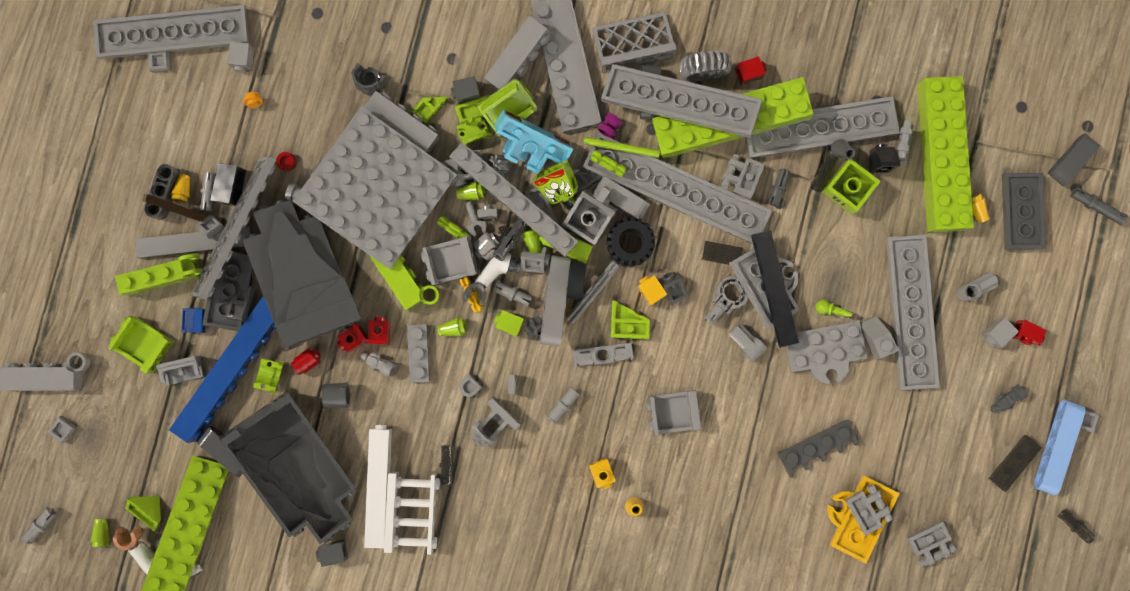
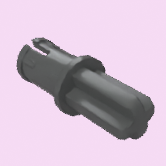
M779 169L775 184L771 186L773 189L767 204L776 205V207L780 206L783 193L787 190L785 187L790 175L789 170Z

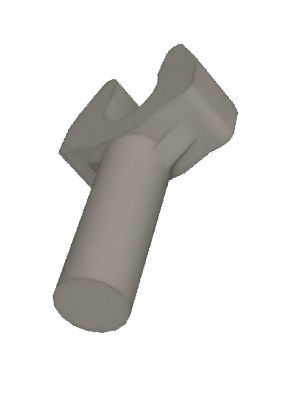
M473 202L465 203L471 219V224L467 227L469 233L477 237L475 232L476 226H480L483 233H486V222L478 219Z

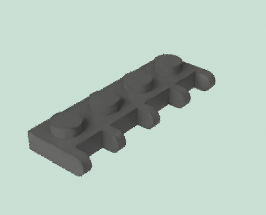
M844 420L777 454L788 476L791 478L794 476L791 469L802 464L803 468L807 470L809 469L808 461L819 456L821 461L824 462L826 461L824 453L834 448L839 453L844 452L841 447L842 444L852 440L856 446L859 442L848 420Z

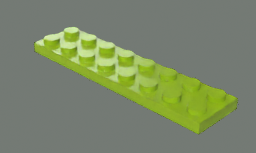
M192 455L141 591H186L229 471L220 463Z

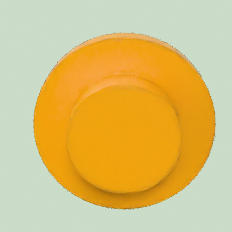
M249 92L245 94L243 103L251 109H256L263 104V99L259 93Z

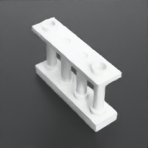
M391 471L388 473L384 553H392L398 545L427 547V554L429 555L432 554L433 549L437 548V537H434L436 490L440 489V478H437V473L431 475V480L402 479L399 477V472ZM398 488H430V499L401 498L398 496ZM400 506L429 507V519L400 518L397 516V508H400ZM399 526L428 527V539L399 538L396 535V528Z

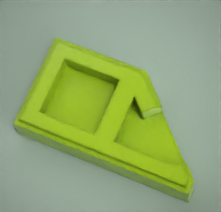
M447 96L423 97L412 109L411 113L421 118L422 122L426 125L449 99Z

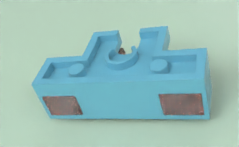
M504 109L494 125L496 133L508 138L502 150L505 152L504 158L516 164L519 159L525 162L527 169L539 174L547 158L561 163L568 160L574 150L570 142Z

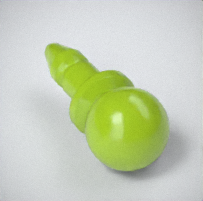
M825 299L819 300L815 306L816 311L822 315L827 313L829 316L832 313L843 317H851L853 315L847 309L834 307L835 303L830 304Z

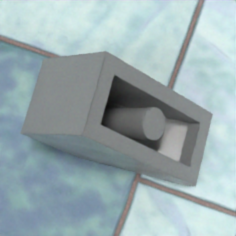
M877 316L860 323L862 333L874 359H882L899 351L891 333Z

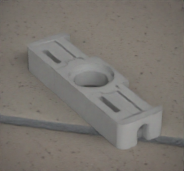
M631 343L573 351L575 367H577V364L582 366L590 365L594 362V365L613 363L614 359L615 361L628 360L629 357L630 360L633 359ZM602 349L608 352V358L604 361L599 360L597 356L598 351Z

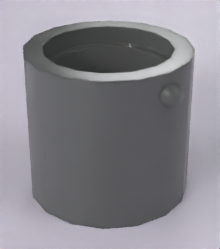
M348 382L323 384L322 404L324 409L350 406Z

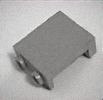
M470 236L422 248L421 257L428 269L426 276L432 285L480 273Z
M695 390L648 396L649 400L646 401L647 412L651 413V420H648L649 431H653L654 435L701 430Z

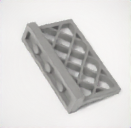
M666 12L592 27L602 73L610 72L613 64L630 68L676 57L677 49L673 42ZM663 19L664 25L661 29L652 25L655 20ZM641 23L647 27L641 33L634 29L636 24ZM623 27L628 30L624 37L616 33L618 28ZM649 28L658 33L654 40L645 35ZM605 31L610 35L605 41L599 38L598 32ZM631 32L639 36L636 43L627 39ZM660 35L668 38L669 43L660 44L657 40ZM613 36L621 40L617 47L608 43ZM642 39L651 43L648 48L638 46ZM624 42L632 46L629 52L620 50ZM606 46L614 50L612 55L603 57L602 51Z

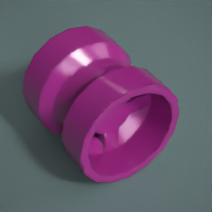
M607 113L604 123H601L597 129L603 135L613 139L616 135V130L623 125V121L614 114Z

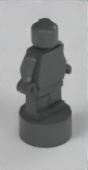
M1017 384L1007 394L1000 393L995 399V404L990 407V411L996 413L999 409L1001 411L1009 408L1012 409L1011 404L1019 400L1022 401L1028 395Z

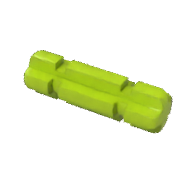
M597 150L591 155L592 161L599 162V165L611 172L614 171L620 177L624 175L626 171L625 166L618 165V162L606 155L603 156Z
M441 216L437 221L439 226L445 228L447 232L457 239L470 236L453 222H449L445 216Z

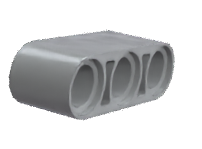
M607 177L601 179L593 193L597 192L600 194L603 187L607 186L612 189L607 197L610 200V205L629 217H635V219L643 218L650 206L648 202Z

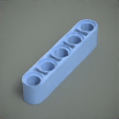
M1065 399L1059 404L1034 480L1035 489L1054 496L1060 492L1084 419V406Z

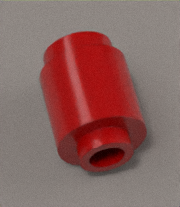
M308 347L293 359L294 361L291 362V366L299 375L306 374L320 363L321 355L315 348L311 349Z

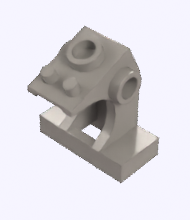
M491 398L487 403L493 409L492 413L483 422L479 420L471 428L474 430L471 434L472 440L475 444L484 448L487 445L492 447L499 439L497 434L507 424L514 430L521 424L494 398ZM491 418L500 425L493 434L485 427Z

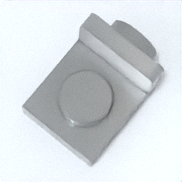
M543 247L541 254L522 252L521 254L522 271L544 273L546 266L550 264V254H547V247Z

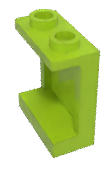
M129 316L122 321L121 329L110 339L108 349L117 351L141 367L140 370L144 373H154L157 369L156 365L161 363L175 341L140 318Z

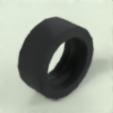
M571 262L567 298H583L586 263Z

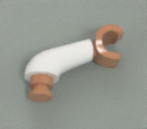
M119 526L113 536L114 545L120 550H128L142 570L148 574L155 553L142 540L139 541L142 537L141 526H136L131 532L125 527Z

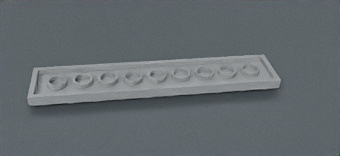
M600 133L596 137V139L620 143ZM592 146L583 165V169L607 177L627 189L750 244H753L751 235L763 232L772 210L651 156ZM597 150L603 156L606 155L618 162V165L625 166L626 171L624 175L620 177L614 171L611 172L599 165V162L592 161V153Z

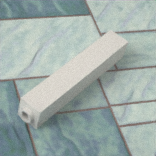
M375 425V428L369 429L364 548H384L387 483L391 465L392 429H388L387 425Z

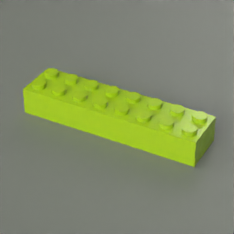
M963 76L924 78L917 84L927 233L966 231L974 228Z
M803 77L741 94L762 99L752 135L810 120L813 116ZM663 116L652 118L662 159L744 137Z

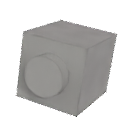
M230 42L227 64L236 72L245 73L246 70L252 71L254 48L249 43Z
M997 318L982 335L990 347L1003 348L1019 331L1006 318Z

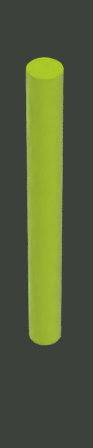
M590 137L584 138L585 145L659 158L660 150Z

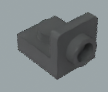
M676 272L666 273L658 280L666 291V296L671 305L689 297L681 277Z

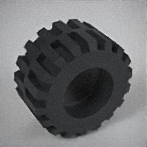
M626 217L621 221H617L611 227L606 240L607 251L617 264L620 263L625 267H635L636 265L643 264L651 256L656 240L653 235L654 231L649 228L647 222H642L643 220L640 218L630 217L627 219ZM625 232H634L640 236L642 246L636 253H627L620 247L619 240Z

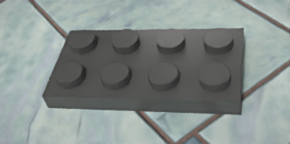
M1043 173L1002 174L1004 250L1046 249Z
M232 252L231 258L222 267L224 271L219 280L216 279L213 285L215 290L210 298L207 297L202 325L239 331L244 322L229 320L225 316L230 300L236 295H241L251 286L254 271L247 254Z

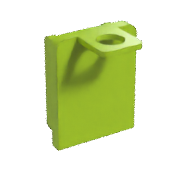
M517 79L512 80L476 105L495 132L494 125L503 109L522 119L527 118L537 110L532 94L523 81Z

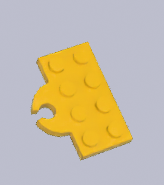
M862 475L855 492L848 490L839 491L831 497L834 501H841L843 508L840 511H835L833 506L827 505V514L830 521L837 526L829 545L867 563L886 521L883 517L879 520L883 526L868 535H864L844 500L859 491H863L868 496L870 493L866 487L874 484L875 488L882 494L881 498L884 504L888 505L892 511L900 493ZM870 503L872 508L876 512L878 510L876 503Z

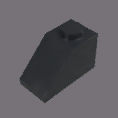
M877 144L876 147L869 150L870 173H889L901 166L894 147H888V144Z

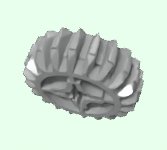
M718 50L690 54L680 62L681 76L684 80L694 82L723 77L731 71L730 55Z

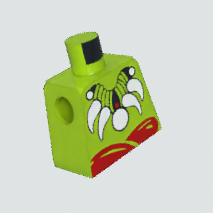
M568 160L536 174L533 183L551 204L562 201L566 208L574 206L576 201L573 196L578 189V183Z

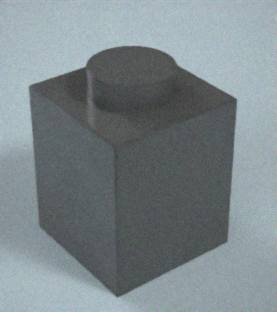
M475 76L453 81L454 87L451 88L453 99H457L458 104L480 98Z
M345 539L325 543L318 547L316 558L320 562L321 567L343 563L348 559Z

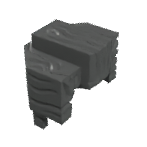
M359 63L356 64L351 72L356 88L368 96L373 95L375 91L381 93L387 83L386 77L381 75L379 71L372 67L365 69Z

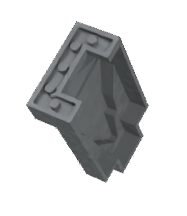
M286 199L275 202V205L267 207V205L258 207L253 212L260 234L253 233L247 235L246 239L242 241L284 351L302 346L304 342L340 329L342 331L352 327L354 324H359L361 317L345 278L341 275L320 220L310 214L302 217V220L299 221L291 200L286 201Z
M284 392L219 437V442L289 538L291 536H298L304 531V527L307 526L319 544L327 543L334 538L336 532L339 530L344 531L351 525L350 522L353 519L340 501L342 499L345 501L353 496V491L356 488L289 393Z

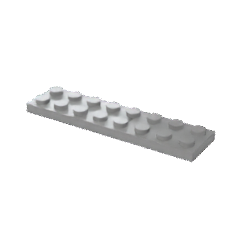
M245 5L93 20L96 58L99 60L148 55V53L177 52L230 46V42L249 43L247 9Z
M615 64L612 65L601 97L602 102L748 138L752 136L762 104V99Z
M891 96L812 109L813 116L810 120L754 134L751 138H745L748 155L752 159L831 146L834 141L844 139L850 143L898 135L900 131L894 99Z
M266 156L258 160L203 269V273L200 275L191 293L192 296L203 300L212 296L215 290L213 285L216 279L219 280L224 271L222 267L231 258V248L233 244L236 245L240 240L241 234L239 232L242 226L245 227L250 219L248 214L251 209H255L258 203L256 198L259 192L262 193L267 185L265 180L268 175L270 176L275 169L273 164L276 159Z
M927 236L887 237L894 339L899 350L896 352L899 390L940 388Z

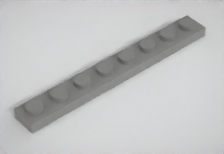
M463 142L450 154L451 160L564 257L578 244L575 238Z

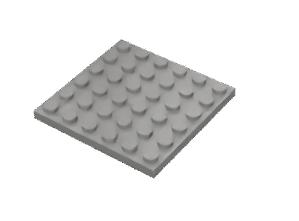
M360 107L293 202L381 264L391 269L457 177V174L366 109Z

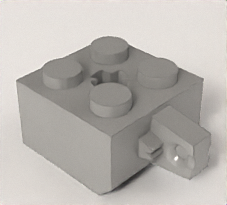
M604 186L600 194L597 192L593 194L586 189L582 191L562 225L594 245L598 243L618 211L617 208L609 204L610 200L607 199L612 189ZM590 213L593 215L592 218H594L591 221L588 219L589 216H587Z

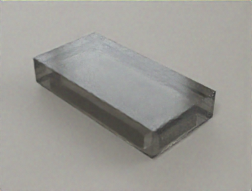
M705 241L701 260L730 265L729 262L742 255L743 248Z

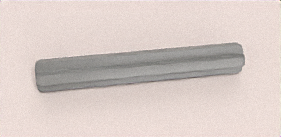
M612 261L584 294L583 298L566 316L567 321L574 324L620 268L616 262Z

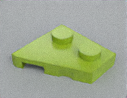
M612 301L610 338L649 339L650 320L617 301Z

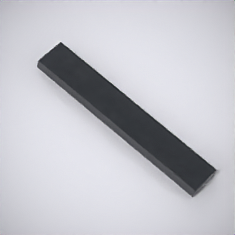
M771 231L753 234L751 238L779 348L797 344L799 340Z

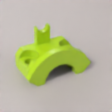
M483 117L473 120L470 118L465 120V123L456 127L461 142L467 147L473 142L482 139L486 140L493 136L488 131Z
M261 358L253 388L269 391L274 395L280 380L284 361L275 362Z

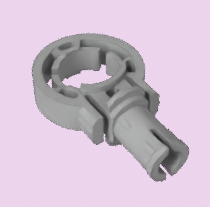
M736 276L726 277L717 284L715 296L711 300V302L716 303L704 317L706 322L709 321L708 324L714 326L723 312L729 315L733 309L743 306L748 300V296ZM729 280L734 281V282L726 283L725 285L722 286V284H723L725 281H729ZM728 284L734 285L739 290V294H743V296H739L736 301H731L724 293L725 287Z

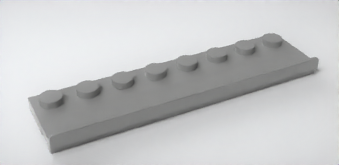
M530 0L535 20L545 26L551 33L547 44L542 45V50L562 132L567 133L601 124V117L572 0Z

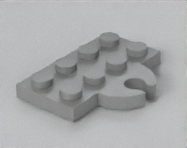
M753 248L729 262L764 326L766 329H771L774 326ZM778 258L793 315L800 310L790 294L798 284V272L791 273L789 278H787L783 272L784 268H790L793 264L786 259Z
M860 321L797 332L799 343L785 346L791 373L810 369L812 376L818 382L830 385V380L826 376L828 370L832 369L835 372L834 381L839 383L846 377L850 361L867 358Z

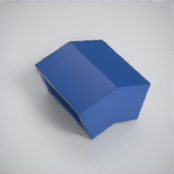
M182 308L181 332L205 333L206 326L202 325L205 309Z

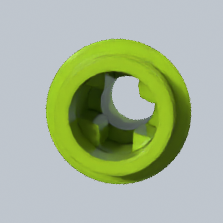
M478 182L456 189L458 200H481V198L486 196L485 188Z
M534 230L523 232L524 237L522 239L528 251L541 254L542 244L539 240L540 235Z
M457 317L438 325V334L440 337L463 336L464 333H467L465 319Z
M107 518L94 519L90 541L92 548L109 546L111 537Z

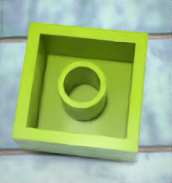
M848 159L841 165L821 192L852 215L858 212L881 181L854 160Z

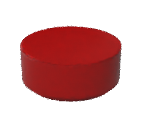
M282 152L276 158V164L282 171L289 172L296 167V158L289 152Z

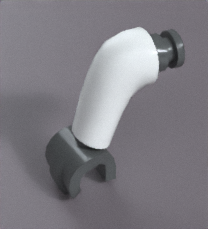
M510 253L507 254L503 261L493 257L475 283L470 284L465 289L462 295L463 302L470 299L471 292H476L480 295L479 304L483 305L486 299L485 289L502 273L506 274L507 271L512 272L515 270L519 274L521 260L515 261L516 259L512 258Z

